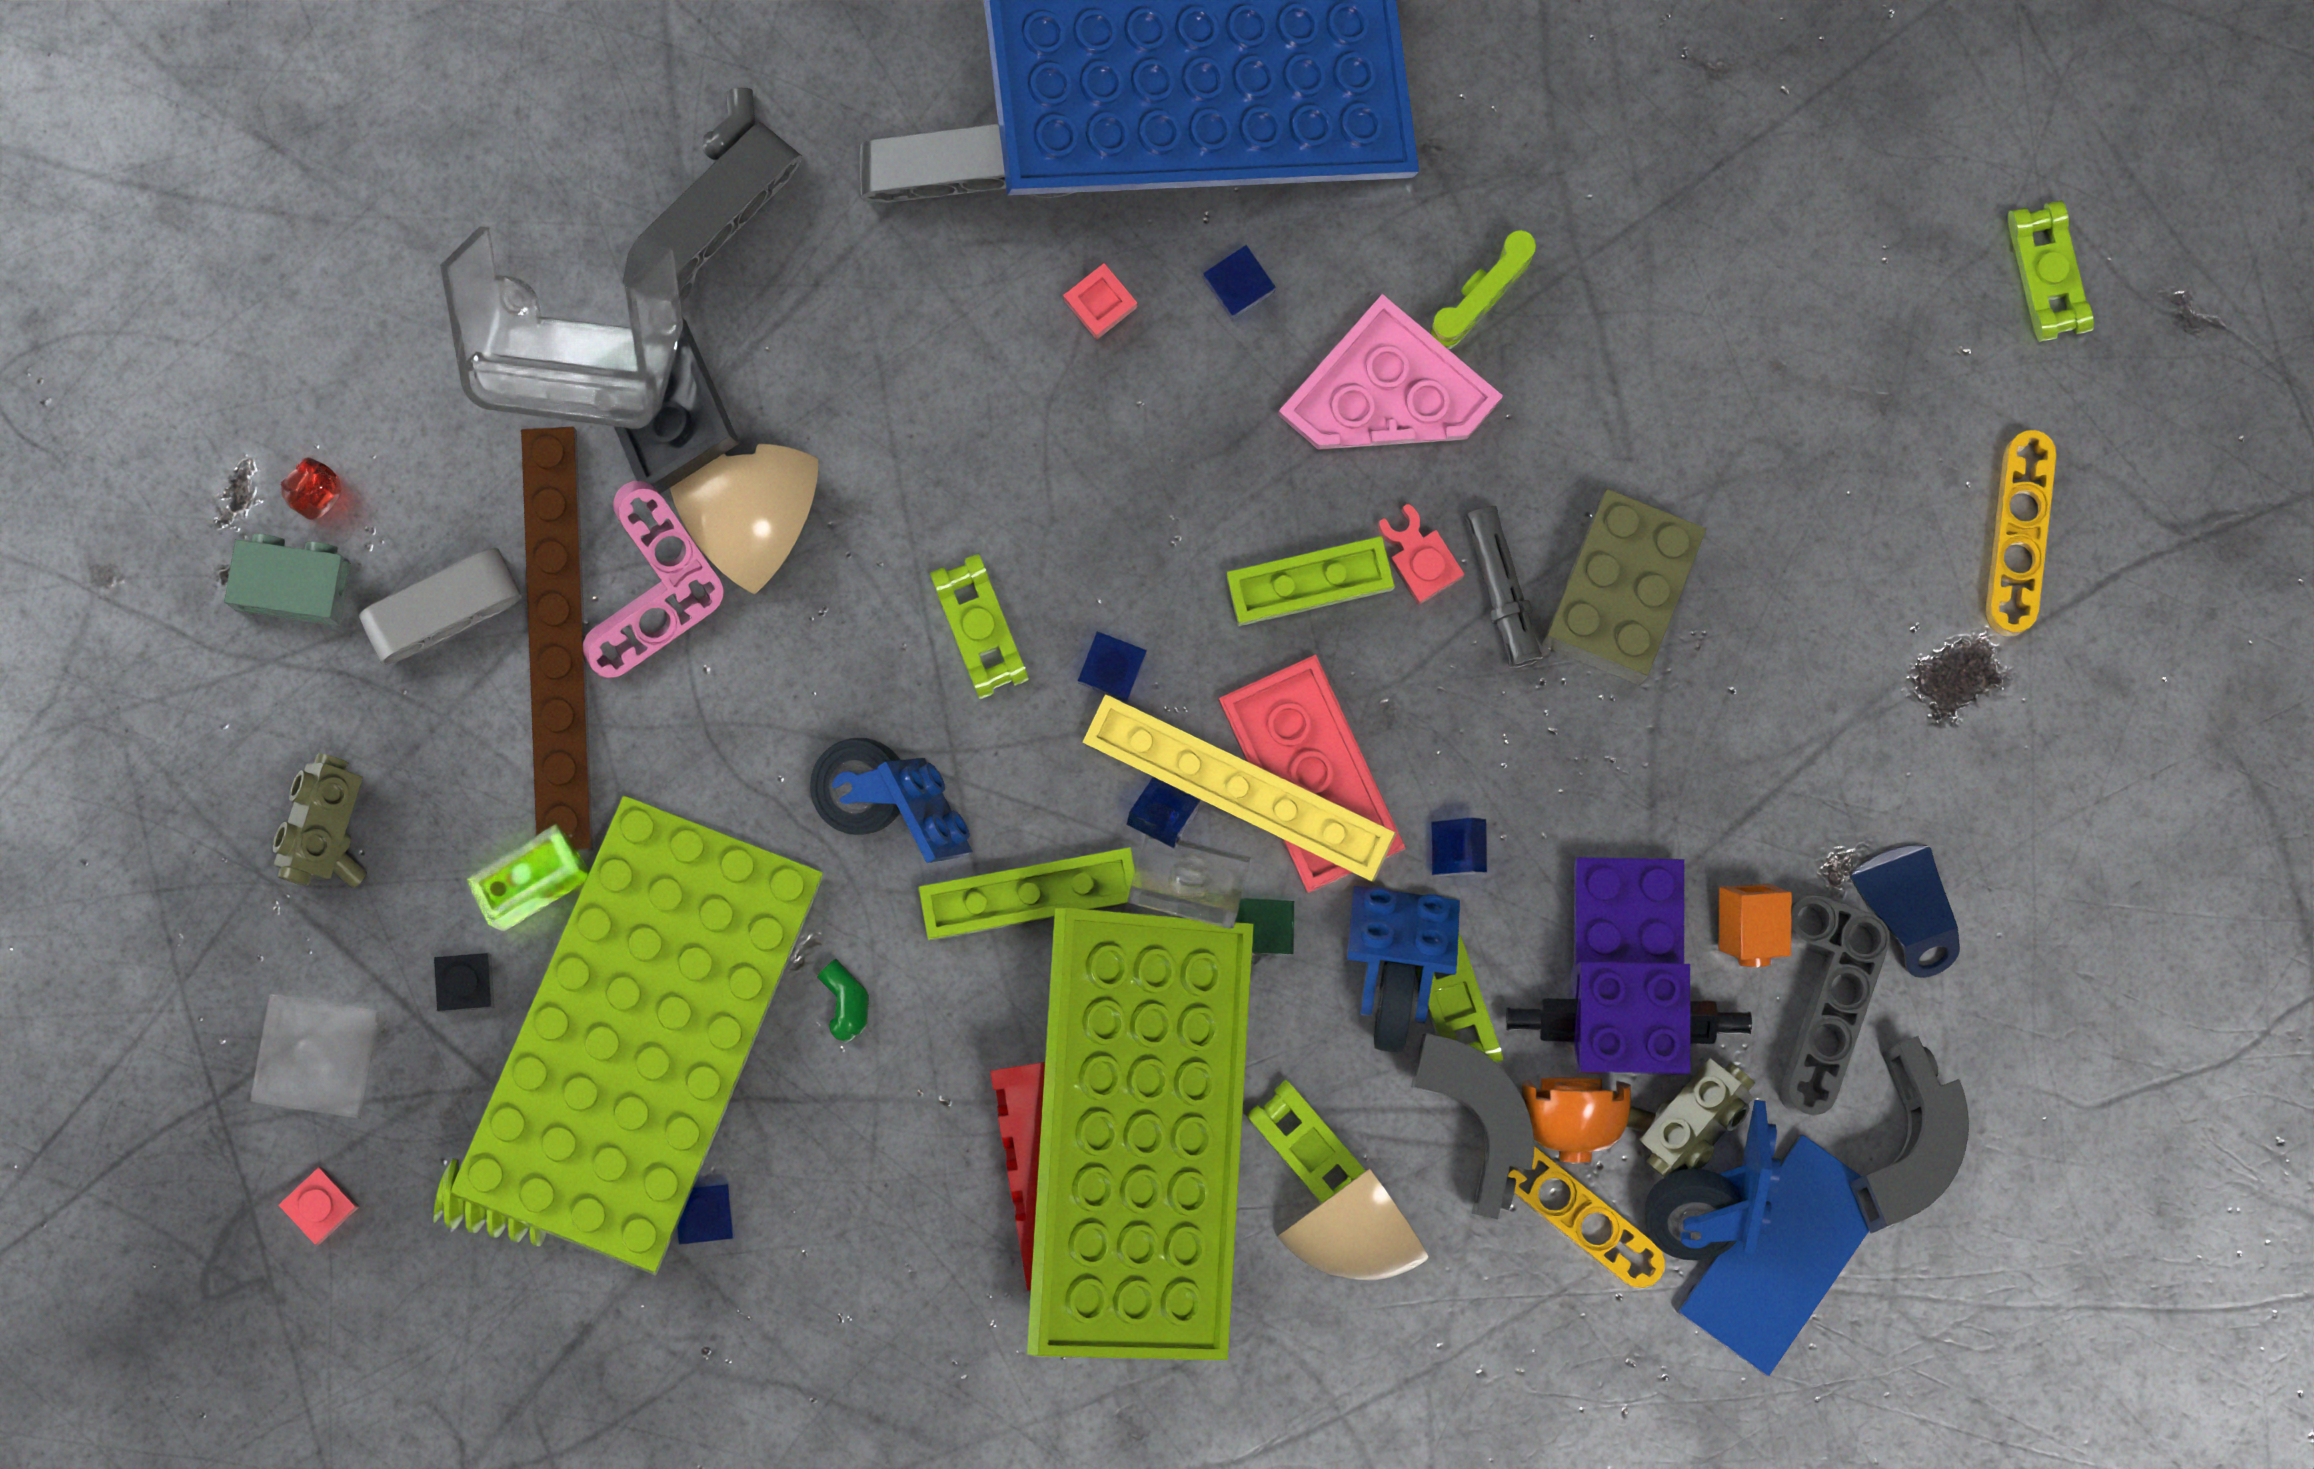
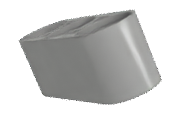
M492 548L472 555L370 605L361 611L358 617L380 663L387 665L403 660L511 607L521 599L522 595L500 550Z

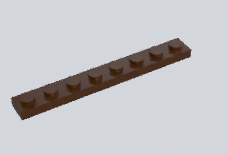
M574 426L521 429L536 847L562 833L574 852L593 851L586 658L583 654L585 625L577 430Z

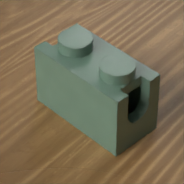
M253 534L252 542L235 539L224 603L235 611L341 626L351 563L343 561L344 557L337 554L338 547L312 541L305 543V549L285 547V539L266 534Z

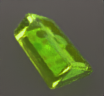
M555 824L466 880L488 925L505 931L583 884L590 871L560 826Z

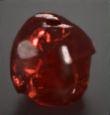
M311 457L303 458L296 465V469L287 478L282 480L280 484L281 495L286 504L307 520H315L324 516L339 499L342 491L337 474L329 466Z

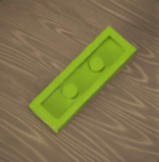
M1382 536L1226 572L1238 627L1389 592L1395 588Z

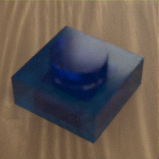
M1247 245L1204 272L1202 277L1231 321L1276 291L1275 285Z
M1097 631L1078 678V684L1128 703L1147 655V650Z
M1153 777L1129 811L1126 825L1174 848L1198 813L1201 799Z
M1472 817L1431 822L1432 875L1447 877L1487 873L1486 819Z
M730 1184L693 1188L677 1225L679 1245L735 1239Z

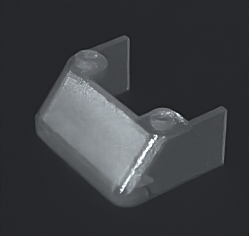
M480 226L440 264L461 386L466 396L475 405L487 410L631 429L645 427L660 411L683 327L672 248L662 247L625 286L631 328L542 317L539 299L529 284L516 277L497 274L490 227Z

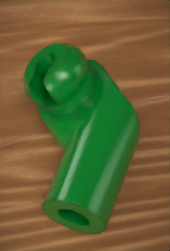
M834 959L818 974L817 978L837 997L835 1018L829 1022L830 1032L837 1040L848 1042L853 1040L856 1035L862 1034L868 1024L869 995L867 990L837 959Z

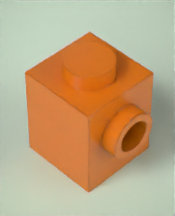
M1769 883L1720 886L1719 951L1738 958V964L1747 967L1769 966L1773 957L1791 956L1792 892Z

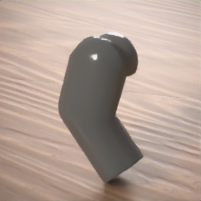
M734 88L727 91L728 118L718 125L714 131L707 132L702 139V149L710 159L718 160L755 125L752 89Z

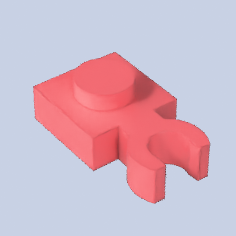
M1406 504L1401 510L1409 523V527L1402 532L1393 530L1385 518L1379 521L1378 528L1385 541L1392 545H1398L1401 549V552L1391 557L1390 562L1416 603L1420 605L1462 579L1465 574L1437 530L1422 537L1419 532V514L1413 506Z

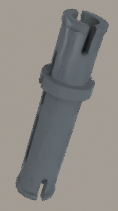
M1488 506L1472 511L1465 515L1464 518L1467 522L1491 599L1493 610L1489 614L1492 623L1498 624L1510 668L1537 662L1543 656L1535 638L1529 616L1533 610L1530 601L1524 600L1522 590L1520 589L1512 557L1501 527L1497 507Z

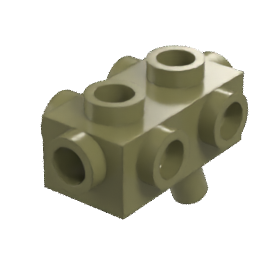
M317 753L315 762L306 764L304 771L300 770L295 776L289 795L290 801L294 802L288 822H283L280 825L273 842V852L277 853L273 866L280 868L278 878L295 884L309 886L311 879L330 880L332 872H334L351 888H355L366 877L367 872L345 853L351 842V835L346 833V829L363 776L346 771L349 764L347 761L327 754Z
M1709 1057L1673 1101L1668 1099L1663 1101L1657 1108L1656 1113L1631 1106L1626 1127L1645 1133L1639 1141L1652 1154L1646 1162L1663 1177L1680 1170L1702 1169L1714 1153V1144L1725 1131L1736 1129L1746 1118L1750 1109L1748 1104L1754 1098L1749 1090L1755 1085V1082L1732 1062L1724 1069Z

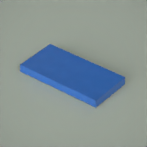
M1803 1134L1799 1135L1780 1162V1180L1777 1192L1768 1191L1766 1201L1771 1202V1224L1767 1235L1759 1234L1755 1256L1744 1255L1743 1241H1737L1729 1250L1714 1257L1677 1313L1762 1374L1770 1376L1869 1232L1849 1184L1862 1176Z

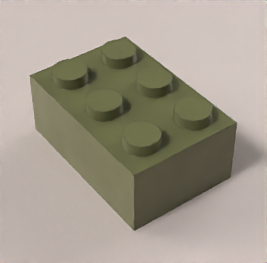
M1606 489L1598 503L1542 646L1641 685L1649 675L1707 528Z

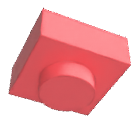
M1105 263L1063 295L1064 302L1096 340L1133 312L1138 305L1137 301Z
M318 1167L279 1204V1207L315 1245H320L359 1208L351 1197L321 1167Z

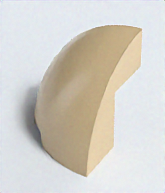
M758 444L754 454L734 456L722 454L670 487L675 507L684 526L701 551L723 574L755 595L783 564L802 531L815 494L819 458L793 448Z
M1370 1169L1366 1170L1277 1236L1287 1249L1309 1266L1329 1275L1349 1279L1379 1280L1405 1273L1429 1259L1415 1232Z

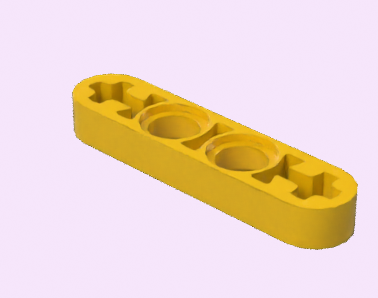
M2026 430L2018 434L2006 446L2003 455L1986 602V619L1993 630L2004 636H2017L2025 632L2034 624L2039 613L2056 464V447L2051 438L2037 430ZM2028 443L2034 445L2033 450L2035 454L2042 455V460H2038L2032 466L2030 481L2040 480L2041 486L2032 482L2013 483V477L2019 480L2025 475L2026 459L2017 456V452L2022 451ZM2024 493L2035 499L2038 512L2033 520L2021 521L2012 514L2010 502L2014 495ZM2020 545L2030 552L2032 564L2027 572L2016 573L2007 567L2004 562V554L2009 546ZM2001 580L2012 585L2029 583V589L2022 587L2017 591L2016 607L2025 610V615L2016 619L2014 624L2008 623V614L1999 610V606H2004L2010 601L2012 586L2002 587Z
M1534 1146L1532 1171L1535 1170L1538 1161L1546 1167V1170L1533 1179L1528 1193L1519 1187V1184L1526 1181L1527 1178L1517 1170L1509 1171L1508 1177L1516 1178L1514 1195L1622 1283L1630 1287L1645 1288L1655 1284L1661 1278L1665 1269V1259L1662 1251L1653 1241ZM1551 1178L1564 1182L1569 1191L1567 1204L1559 1210H1549L1543 1206L1539 1199V1189L1542 1183ZM1592 1213H1600L1606 1216L1612 1227L1609 1239L1600 1245H1593L1587 1242L1582 1235V1222ZM1623 1230L1631 1236V1239L1623 1244L1626 1248L1635 1254H1640L1644 1250L1651 1254L1647 1263L1652 1268V1271L1648 1276L1638 1273L1631 1277L1627 1272L1630 1269L1631 1263L1620 1253H1615L1612 1262L1604 1256L1606 1252L1618 1244Z

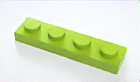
M1131 847L918 886L928 941L1051 919L1055 916V908L1100 910L1141 902Z

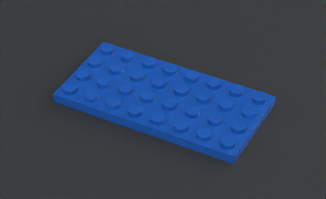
M984 0L1007 195L1413 178L1419 172L1396 0Z

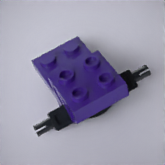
M1576 857L1574 859V967L1571 968V999L1545 998L1541 1001L1540 1009L1507 1007L1506 1030H1540V1039L1542 1041L1574 1042L1577 1073L1688 1075L1690 1074V1044H1714L1717 1033L1751 1035V1012H1718L1717 1004L1714 1001H1690V964H1684V859Z

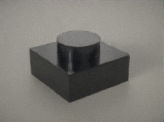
M480 953L434 957L438 1012L494 1008L491 954Z

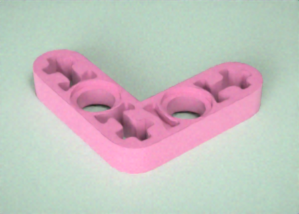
M632 481L623 485L617 491L613 500V510L661 582L597 625L586 635L583 642V654L592 670L606 678L618 677L631 670L711 614L723 599V586L714 570L664 498L650 483L644 481ZM638 497L643 502H648L646 507L658 523L650 530L639 515L632 513L634 510L631 502ZM667 536L680 538L682 550L676 559L663 562L656 558L655 548L661 539ZM696 579L700 584H705L703 589L706 593L698 600L694 595H690L691 590L688 586ZM670 595L674 596L684 610L680 615L677 614L672 604L666 599ZM651 608L665 610L667 620L660 630L648 633L640 629V618L647 610ZM627 625H629L636 639L640 641L635 646H633L622 630ZM607 641L611 645L616 646L615 649L618 653V656L611 661L606 656H602L603 653L600 648Z

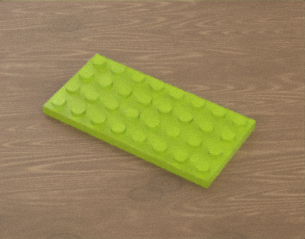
M623 795L450 1190L451 1195L656 1276L820 887L823 872Z
M1055 908L1027 1355L1042 1357L1228 1360L1254 924L1074 908Z

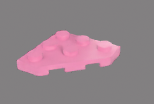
M1382 294L1279 410L1278 416L1318 450L1467 440L1500 403L1503 395Z

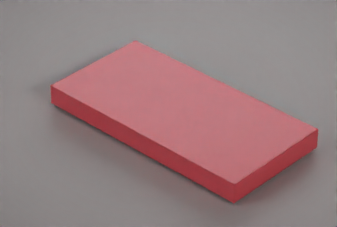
M1316 655L1219 698L1218 701L1247 762L1396 832L1397 834L1385 858L1405 850V845ZM1282 839L1307 894L1353 873Z

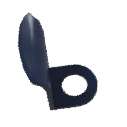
M1911 844L1889 849L1866 860L1851 873L1850 878L1858 893L1876 916L1883 920L1888 930L1904 948L1905 966L1911 975L1919 978L1931 977L1945 971L1956 961L1960 952L1958 926L1942 885L1931 847ZM1939 946L1946 948L1945 955L1936 963L1931 965L1919 964L1920 957L1927 950Z

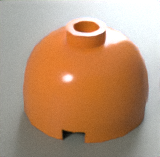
M1550 1077L1541 1078V1089H1536L1530 1080L1524 1081L1522 1083V1097L1530 1115L1534 1140L1545 1148L1559 1151L1560 1161L1571 1163L1591 1162L1592 1152L1608 1149L1621 1138L1629 1120L1631 1085L1616 1081V1091L1602 1090V1079Z

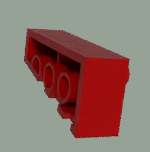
M1045 1062L990 1071L993 1090H996L998 1121L1003 1147L1006 1151L1007 1174L1012 1202L1015 1206V1222L1027 1291L1031 1290Z

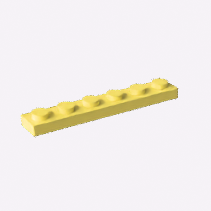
M1105 694L1082 742L1372 882L1375 881L1397 834L1384 826Z

